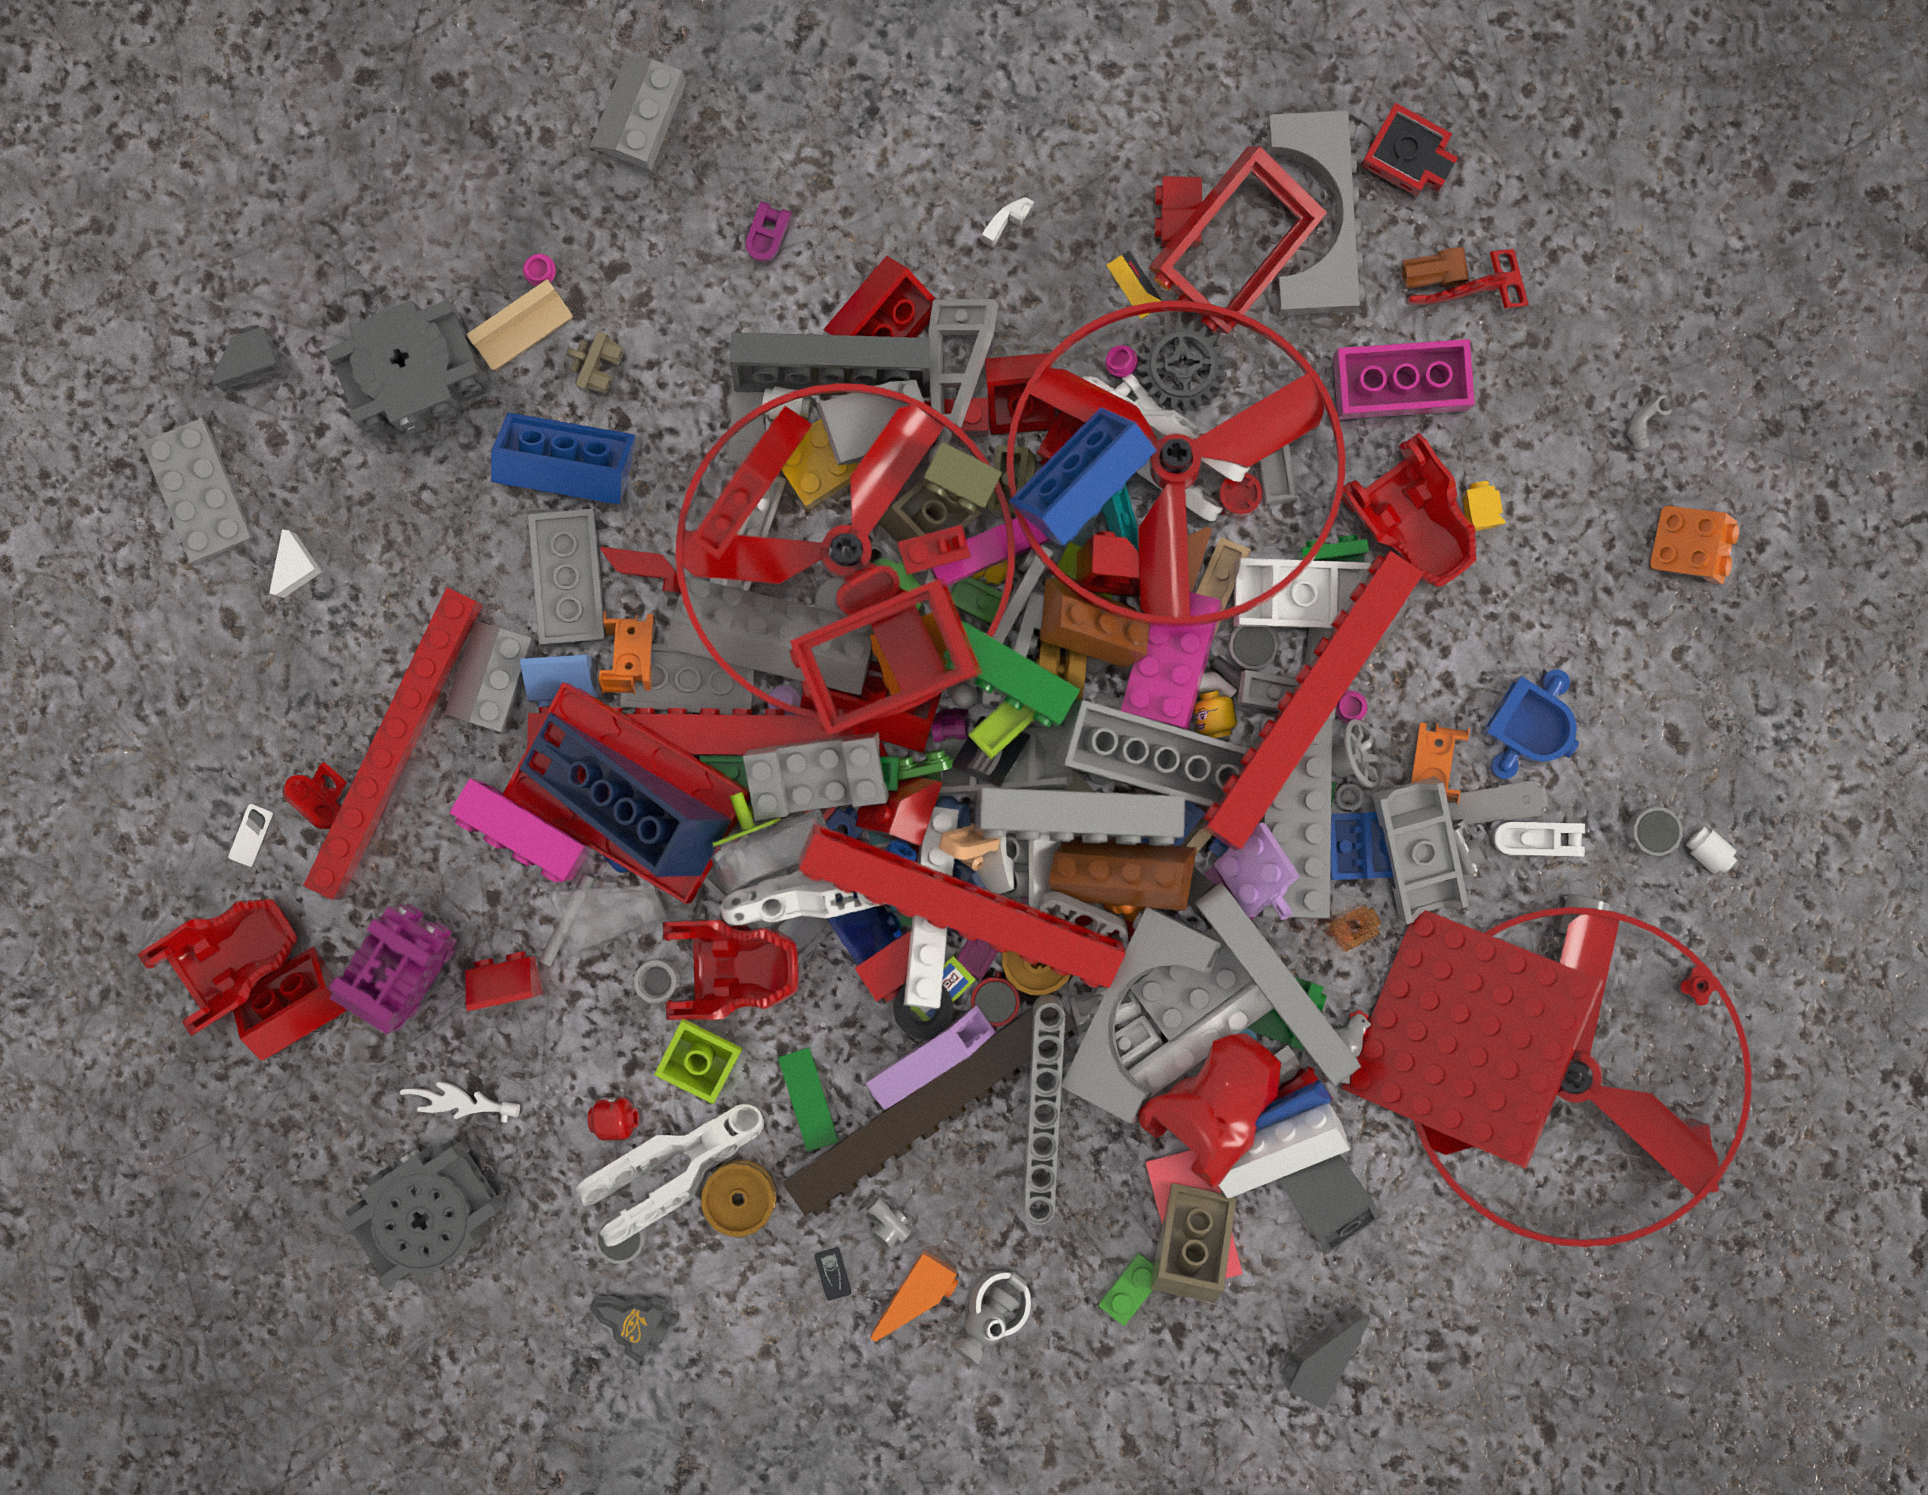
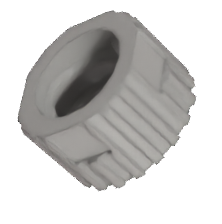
M1353 783L1341 784V786L1335 789L1333 800L1337 805L1336 807L1344 810V812L1356 811L1363 805V790ZM1346 790H1352L1356 795V800L1351 805H1347L1342 801V793Z

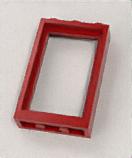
M1247 146L1148 267L1155 274L1154 280L1162 288L1168 291L1171 289L1179 296L1177 301L1211 304L1173 266L1250 172L1298 220L1226 306V309L1244 315L1327 214L1260 146ZM1197 313L1201 317L1200 324L1207 326V330L1213 334L1215 332L1228 334L1237 324L1216 316Z
M784 406L743 461L691 537V540L719 559L812 424L787 406Z
M940 578L790 641L792 649L789 650L791 660L796 668H801L805 678L802 681L803 690L809 700L813 699L818 710L814 713L816 722L821 731L826 730L828 736L983 674L945 579ZM928 600L956 669L839 717L811 648Z

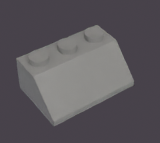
M625 57L590 148L651 171L686 84L683 71L653 59Z
M474 621L444 714L508 734L524 684L520 659L533 657L537 640Z

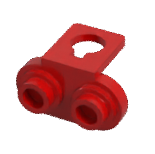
M870 563L842 578L844 584L837 590L836 603L842 612L847 615H853L884 602L897 593L900 586L899 576L889 566H877Z
M323 762L319 765L312 780L304 775H294L288 778L283 786L282 793L285 800L312 825L319 829H330L340 810L337 802L347 782L329 765ZM324 775L329 776L334 781L336 788L331 787L329 789L325 785Z

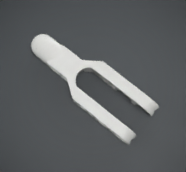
M1093 376L1081 377L1136 405L1148 424L1164 435L1182 434L1194 440L1206 433L1174 410H1145L1100 379ZM1150 457L1146 465L1136 472L1156 485L1150 475ZM1201 457L1202 461L1236 482L1242 481L1245 473L1250 469V467ZM1193 484L1186 489V507L1206 520L1215 521L1224 507L1204 492L1205 488L1201 485L1195 486Z
M890 842L875 845V847L885 850ZM798 869L792 874L768 879L756 886L731 892L721 903L720 910L727 924L743 925L760 920L777 922L798 916L830 918L879 905L868 901L865 895L858 892V898L854 899L853 892L846 893L840 891L834 886V883L821 879V881L811 880L802 874L803 871ZM842 893L843 901L836 902L835 894ZM734 898L741 900L738 905L731 903ZM776 899L772 903H765L766 900Z
M741 1104L721 1116L708 1121L686 1136L656 1135L580 1182L575 1191L580 1196L582 1204L590 1206L603 1200L676 1154L685 1155L692 1160L686 1172L650 1193V1198L629 1211L624 1209L620 1212L621 1215L606 1224L599 1231L601 1237L604 1238L606 1246H614L625 1241L693 1199L708 1170L730 1158L738 1151L739 1147L756 1138L761 1133L764 1127L762 1114L752 1105Z

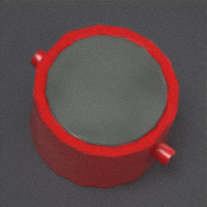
M995 972V977L991 976L980 981L974 988L971 996V1007L973 1008L977 1005L995 1031L996 1026L1000 1027L1011 1022L1017 1015L1020 1007V998L1016 987L1008 979L1001 977L1002 972Z

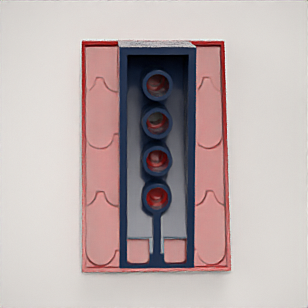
M563 682L502 794L685 904L693 902L698 889L703 884L719 852L725 845V843L713 846V843L729 836L738 821L730 796L742 792L747 804L751 798L748 788L716 768L703 763L675 744L667 742L584 690L576 688L570 683Z

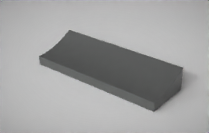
M732 332L730 367L734 391L765 392L766 388L774 389V386L800 390L828 384L878 386L888 382L916 380L922 397H930V338ZM836 392V393H826V394H842V395H846V394H849V393H847V392Z

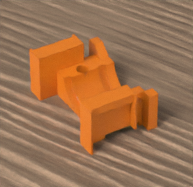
M604 611L603 624L607 636H615L613 669L599 671V684L602 694L604 692L634 693L635 695L636 681H642L644 690L651 691V648L656 630L654 615L647 614L644 621H639L638 614H636V619L608 618L606 611Z
M1420 722L1411 783L1435 776L1444 782L1447 801L1456 802L1458 805L1461 791L1448 789L1455 741H1468L1470 728L1467 731L1438 727V724H1436L1435 732L1426 730L1427 723ZM1441 740L1443 745L1437 747L1435 741Z

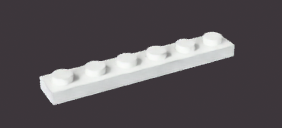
M934 807L922 845L919 847V864L952 876L954 857L939 848V843L944 832L957 829L959 810ZM918 915L912 918L904 1005L938 1009L940 1008L947 926L945 929L937 928L931 925L926 918Z
M1252 980L1174 1039L1168 1041L1132 1067L1128 1072L1139 1084L1152 1092V1097L1206 1058L1213 1041L1228 1035L1239 1034L1272 1010L1273 1007Z

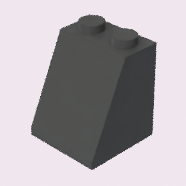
M1340 1154L1276 1179L1326 1254L1381 1218L1374 1201Z

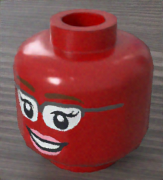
M625 1097L600 1098L588 1111V1128L591 1133H594L602 1141L626 1140L632 1135L634 1128L638 1127L639 1113L637 1108H633L630 1100Z

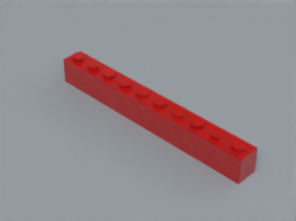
M1389 551L1383 557L1377 555L1367 569V572L1371 575L1365 584L1359 582L1349 596V599L1353 602L1347 611L1341 609L1331 623V626L1335 629L1328 639L1323 636L1312 652L1317 656L1310 666L1305 664L1300 669L1294 679L1298 684L1293 692L1287 691L1278 702L1276 708L1280 712L1274 721L1268 719L1258 733L1262 739L1256 748L1250 746L1239 762L1244 766L1237 776L1231 774L1221 789L1225 794L1218 804L1213 802L1205 812L1203 819L1206 820V823L1202 829L1233 850L1242 849L1424 574L1394 552Z
M446 587L303 884L304 887L331 900L343 898L483 604Z
M539 707L538 713H528L527 747L549 707ZM611 707L612 709L623 713V708ZM635 708V714H624L691 755L743 756L747 750L859 734V725L828 736L826 730H820L816 719L801 715H785V710L765 709V715H752V709L738 708L732 709V715H719L720 709L700 708V714H687V708H667V714H655V708ZM807 709V710H810V711H816V712H817L816 709ZM836 709L838 714L850 713V710Z
M813 823L798 858L799 870L803 871L802 874L811 880L821 881V879L834 883V886L840 891L861 893L865 895L868 901L874 904L884 905V903L895 906L897 911L908 917L921 916L926 918L931 925L940 929H945L946 926L957 930L966 939L976 941L977 938L989 942V945L997 951L1006 953L1010 950L1018 953L1023 960L1029 963H1044L1049 965L1054 972L1063 976H1068L1069 973L1080 977L1082 982L1092 987L1101 985L1110 988L1126 955L1123 944L1119 940Z

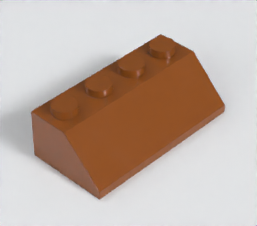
M1074 837V840L1063 842L1054 852L1048 883L1052 891L1061 892L1082 902L1186 911L1197 849L1196 847L1174 845L1153 846L1149 845V843H1136L1134 845L1116 844V841L1107 840V842L1084 843L1083 838Z

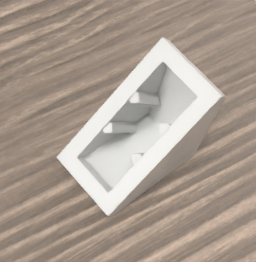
M282 529L269 594L285 598L322 573V571L298 535L289 530Z

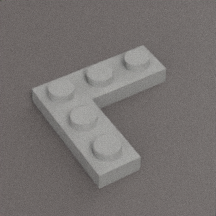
M1309 628L1305 664L1311 665L1317 656L1312 653L1323 636L1328 639L1333 630L1329 628ZM1244 670L1241 672L1237 704L1280 712L1276 708L1278 702L1287 691L1292 693L1298 682L1291 678ZM1336 707L1334 708L1328 719L1334 720Z

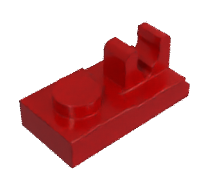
M1059 411L1036 451V454L1042 457L1039 463L1044 466L1085 423Z
M962 525L897 543L906 576L971 558Z

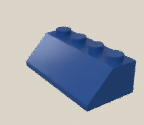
M1101 407L1009 502L1046 537L1064 546L1078 534L1079 529L1091 517L1100 512L1102 506L1124 487L1125 482L1137 470L1146 465L1156 449L1136 422Z
M507 412L491 450V482L534 489L540 492H551L570 497L597 500L604 503L620 504L628 483L635 434Z

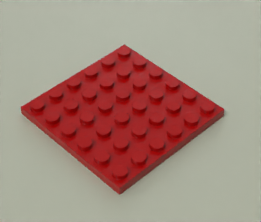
M1424 910L1413 923H1409L1369 1020L1371 1026L1366 1029L1367 1034L1363 1037L1361 1053L1356 1057L1361 1067L1350 1075V1084H1343L1341 1089L1527 1169L1603 980Z

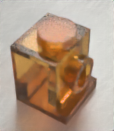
M1361 904L1326 921L1340 950L1343 952H1347L1380 935L1377 926L1381 925L1380 919L1373 907L1367 909L1365 904ZM1352 920H1357L1360 923V929L1357 932H1352L1349 929V924Z

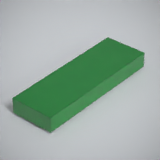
M810 1047L779 1056L778 1060L807 1152L839 1142Z

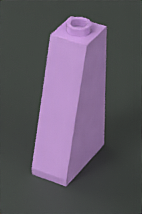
M976 1005L952 1021L943 1032L935 1037L926 1039L879 1071L865 1084L870 1089L873 1098L879 1102L885 1111L968 1058L996 1031Z

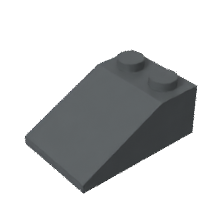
M1357 1306L1352 1307L1296 1348L1292 1356H1286L1281 1365L1280 1373L1283 1374L1281 1380L1290 1393L1325 1410L1370 1322L1369 1317L1361 1308Z

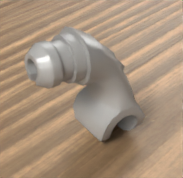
M1658 395L1652 398L1634 414L1632 422L1628 427L1627 436L1632 440L1633 448L1637 451L1649 447V439L1646 435V429H1648L1647 421L1652 416L1661 418L1672 413V409L1662 411L1659 407V402L1667 399L1668 396Z

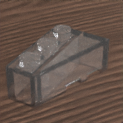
M817 808L796 818L795 816L785 818L777 822V826L769 829L764 827L748 833L749 837L741 841L735 838L720 844V850L712 855L711 859L725 892H732L799 866L798 858L813 823L828 828L820 809Z
M651 883L554 889L548 891L572 953L662 918L667 914L656 886Z

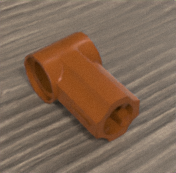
M1450 248L1435 253L1436 255L1402 260L1401 275L1405 289L1440 284L1441 287H1449L1469 282L1464 248Z

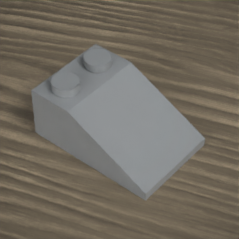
M916 380L888 382L875 386L905 394L924 403ZM849 393L819 402L816 406L837 464L860 463L899 407L908 405L885 397L864 393Z

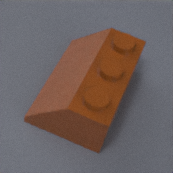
M1051 578L1045 580L1040 640L1123 668L1129 667L1147 655L1149 624L1113 615L1080 598L1061 582ZM1092 593L1114 605L1138 612L1133 606Z

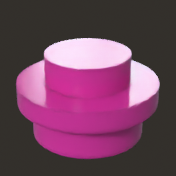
M534 254L525 261L523 274L525 279L533 286H538L547 279L551 283L556 275V266L547 255Z
M1115 346L1106 356V368L1115 377H1126L1136 370L1138 356L1129 346Z
M1346 691L1336 705L1335 714L1345 723L1352 719L1362 720L1367 712V702L1359 692Z

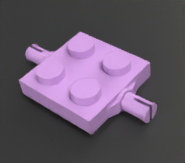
M1258 823L1241 850L1235 851L1229 847L1228 851L1213 864L1248 917H1255L1265 907L1272 905L1280 919L1284 920L1290 917L1289 915H1292L1293 911L1283 896L1288 887L1300 875L1265 823Z

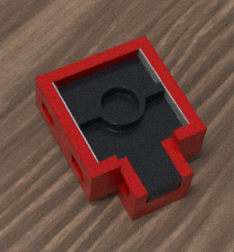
M1395 103L1360 166L1417 197L1424 185L1438 192L1458 157L1444 150L1452 133Z

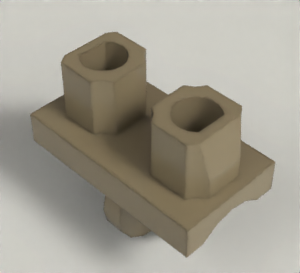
M598 330L588 355L586 353L590 343L581 340L577 350L568 348L566 355L573 359L570 371L578 374L582 363H584L575 385L580 387L579 390L588 394L590 390L607 394L613 377L599 371L601 363L605 360L618 366L624 354V349L611 341L606 333Z

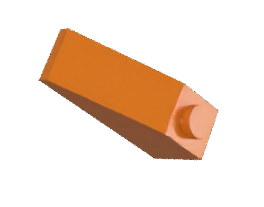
M923 1249L872 1330L870 1339L875 1342L937 1305L943 1296L949 1298L959 1283L955 1279L957 1269Z

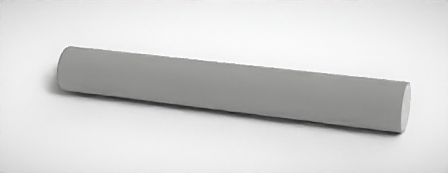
M586 873L582 874L539 959L541 963L551 966L595 880L594 877Z

